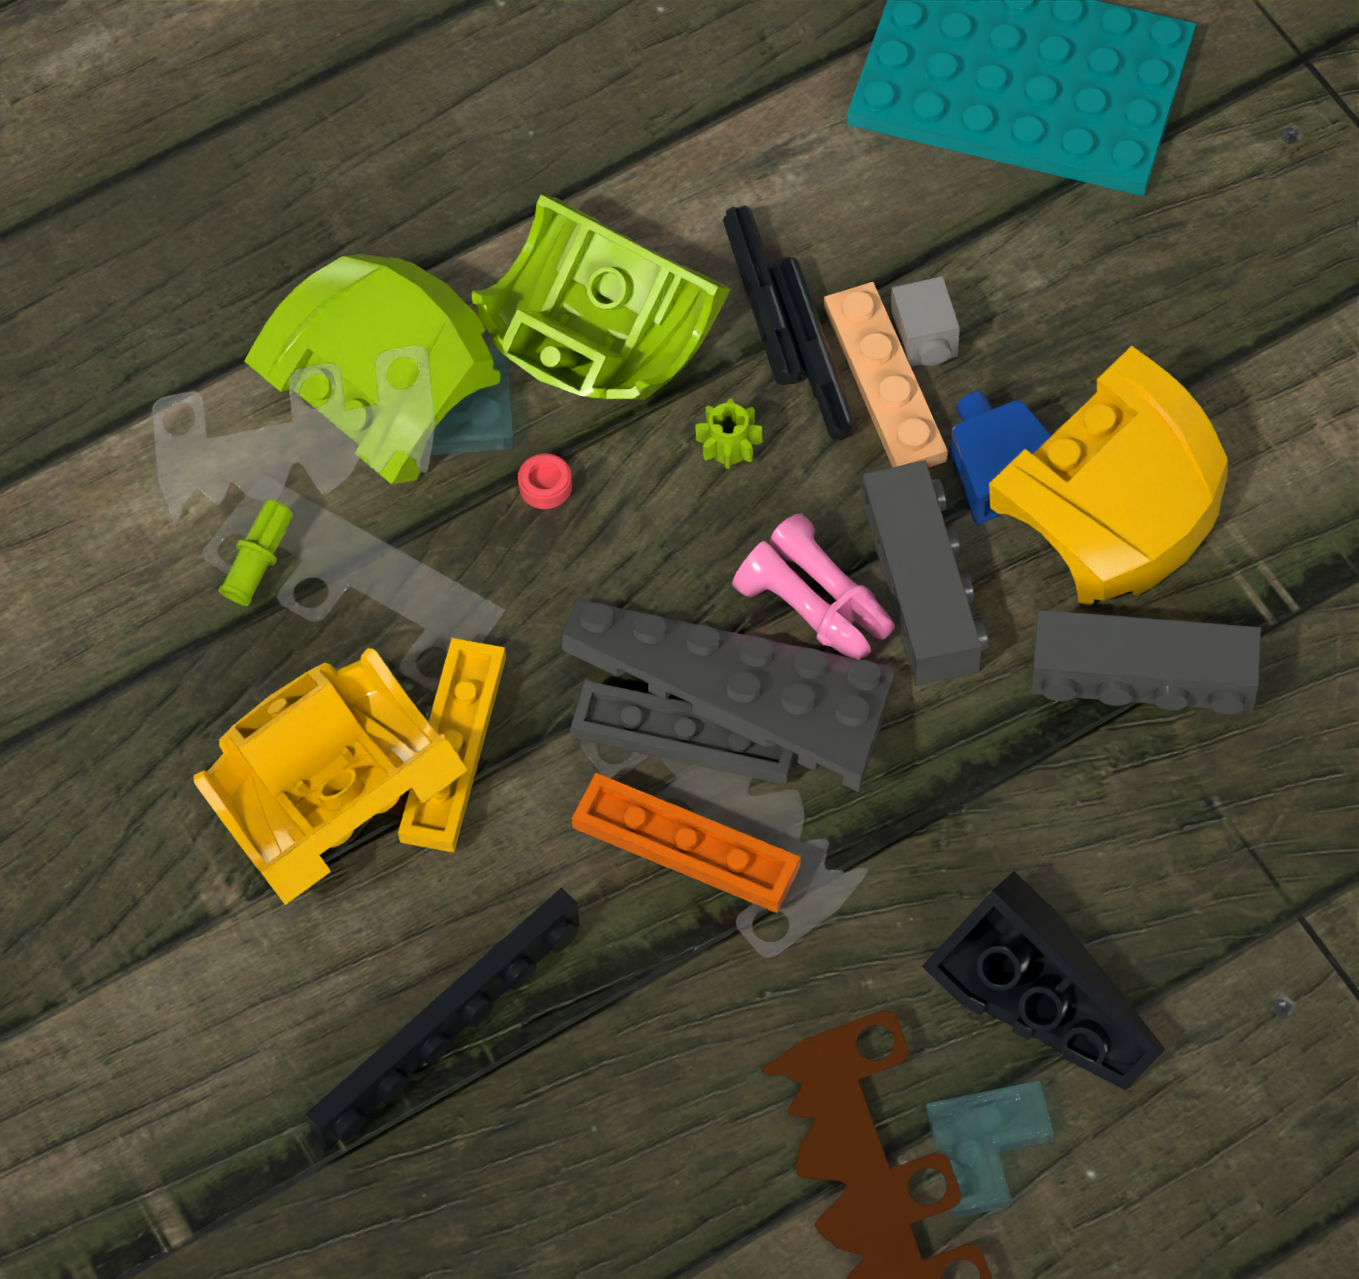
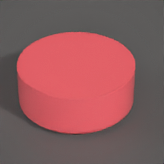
M547 453L538 454L527 459L518 472L519 491L522 498L529 505L539 509H551L564 503L572 491V476L568 464L559 456Z

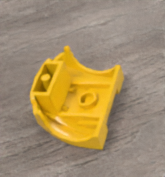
M1131 346L1097 379V392L1038 450L1031 454L1024 449L989 483L990 508L998 514H1007L1017 518L1041 533L1059 552L1068 565L1075 581L1078 603L1091 606L1094 603V599L1105 601L1128 592L1138 596L1155 587L1189 560L1212 530L1219 515L1221 500L1227 482L1228 458L1212 423L1191 394L1168 372Z
M367 648L361 655V660L336 670L331 664L323 663L305 672L268 696L219 739V746L223 754L207 772L202 771L195 774L194 783L253 864L286 905L331 872L320 857L327 849L337 847L346 842L352 836L354 829L373 815L386 812L392 808L400 796L407 790L411 789L422 803H425L468 770L443 734L439 735L411 701L379 654L374 649Z

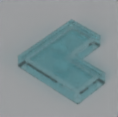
M1040 1080L926 1104V1114L936 1153L944 1154L949 1159L961 1191L959 1204L951 1209L953 1219L1010 1207L1011 1197L999 1152L1052 1142L1054 1138ZM942 1175L946 1189V1180L945 1177Z

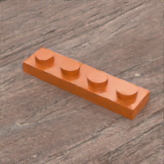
M595 773L572 817L573 829L775 913H778L801 865V857L598 773Z

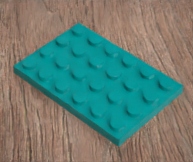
M887 0L847 112V125L1145 196L1195 36L1196 23L1098 0Z

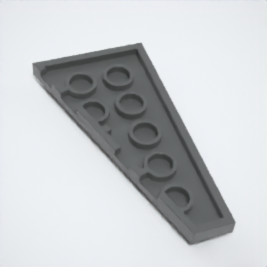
M579 599L576 600L562 633L563 651L615 676L629 673L649 683V692L665 700L673 694L691 703L692 713L763 747L777 744L798 754L797 763L813 771H816L820 766L843 776V785L860 792L892 692L896 667Z

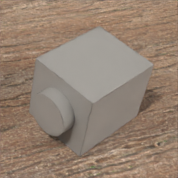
M943 276L892 287L891 318L910 366L922 364L934 366L945 362L949 358L958 357L960 328Z

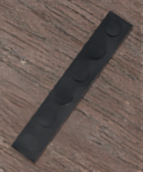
M562 887L306 1113L312 1136L326 1150L330 1149L338 1140L345 1142L355 1136L364 1126L367 1120L366 1116L382 1101L389 1103L401 1095L408 1086L411 1075L425 1063L432 1065L439 1061L448 1052L452 1045V1039L468 1025L475 1027L483 1022L493 1010L494 1002L509 988L516 990L523 986L534 974L537 967L536 964L551 951L554 953L560 952L572 942L580 926L577 902Z

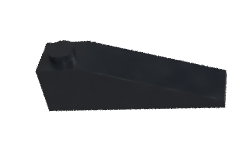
M1015 871L991 891L922 966L963 1007L979 1015H982L984 1012L1013 1026L1012 1032L1027 1040L1034 1037L1061 1051L1064 1059L1124 1090L1165 1050L1057 911Z

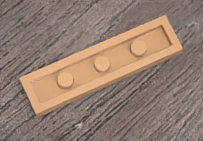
M874 282L825 296L824 310L892 467L925 460L928 468L946 463L948 450Z

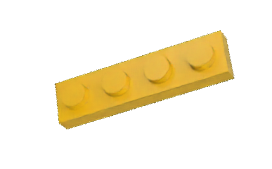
M451 638L429 723L439 735L443 734L447 738L468 771L425 803H422L410 789L398 831L400 843L455 852L506 661L505 647Z

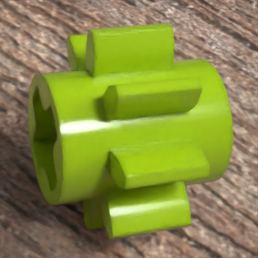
M728 399L727 403L720 404L715 408L709 405L706 406L707 423H699L695 427L696 441L704 443L703 459L707 461L714 458L716 461L724 464L726 469H730L732 464H737L742 460L753 461L752 445L761 444L763 441L762 426L754 425L755 409L750 407L745 410L740 405L735 404L733 399Z

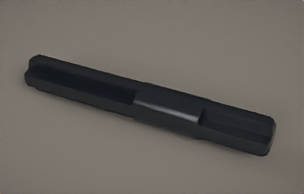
M746 205L738 208L732 206L726 210L723 223L774 379L782 386L789 383L796 384L801 381V375L804 374L805 369L752 210Z
M788 257L783 261H776L771 270L799 347V354L813 395L819 404L829 436L834 440H840L845 436H852L856 432L857 426L844 391L842 378L829 342L825 338L799 262L793 257Z

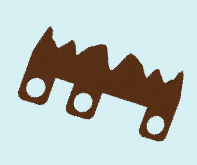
M881 1010L808 1037L762 1069L761 1072L768 1075L786 1074L789 1079L799 1081L801 1088L788 1108V1113L795 1117L815 1118V1122L800 1144L796 1163L797 1175L808 1179L839 1181L846 1185L842 1195L817 1219L814 1225L818 1232L838 1249L863 1256L864 1259L849 1273L846 1279H942V1273L946 1266L956 1260L972 1262L979 1270L980 1279H993L983 1251L974 1244H966L922 1260L910 1224L956 1207L961 1200V1191L951 1163L944 1154L932 1153L891 1169L888 1165L858 1079L899 1065L906 1060L909 1052L899 1021L893 1012ZM872 1025L886 1027L894 1037V1046L891 1053L881 1060L866 1059L857 1048V1040L860 1033ZM924 1168L938 1170L946 1180L945 1194L934 1204H920L909 1193L911 1177L914 1173Z

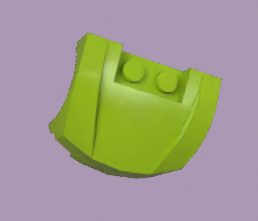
M540 195L536 203L535 217L527 241L509 271L491 287L472 291V301L478 308V317L493 337L492 343L499 351L541 382L579 396L591 398L647 399L670 382L697 352L709 333L731 289L688 266L680 265L599 223L598 219L558 198Z
M367 254L342 256L316 271L294 288L268 319L244 361L280 392L294 390L359 444L355 454L391 484L417 480L421 473L420 462L426 443L444 416L464 397L477 390L498 385L501 378L500 371L493 369L492 355L481 335L485 332L486 328L476 313L447 283L411 262L399 258H386Z

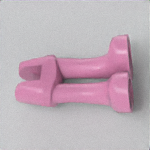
M802 513L794 514L774 530L770 539V545L766 541H762L754 548L736 572L732 586L741 594L751 598L766 589L774 592L791 605L817 632L816 638L822 645L830 646L846 657L864 660L871 652V649L865 637L852 623L856 621L871 635L882 640L893 632L895 623L882 605L875 599V594L866 586L856 584L845 575L814 540L815 528L810 520ZM786 562H794L801 567L836 601L829 605Z

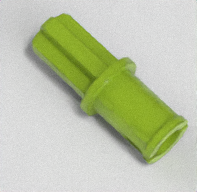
M266 500L246 539L238 541L236 548L239 550V553L226 579L218 589L219 593L225 598L243 606L251 604L252 597L267 567L274 566L277 561L274 553L293 517V512L286 505L275 500Z

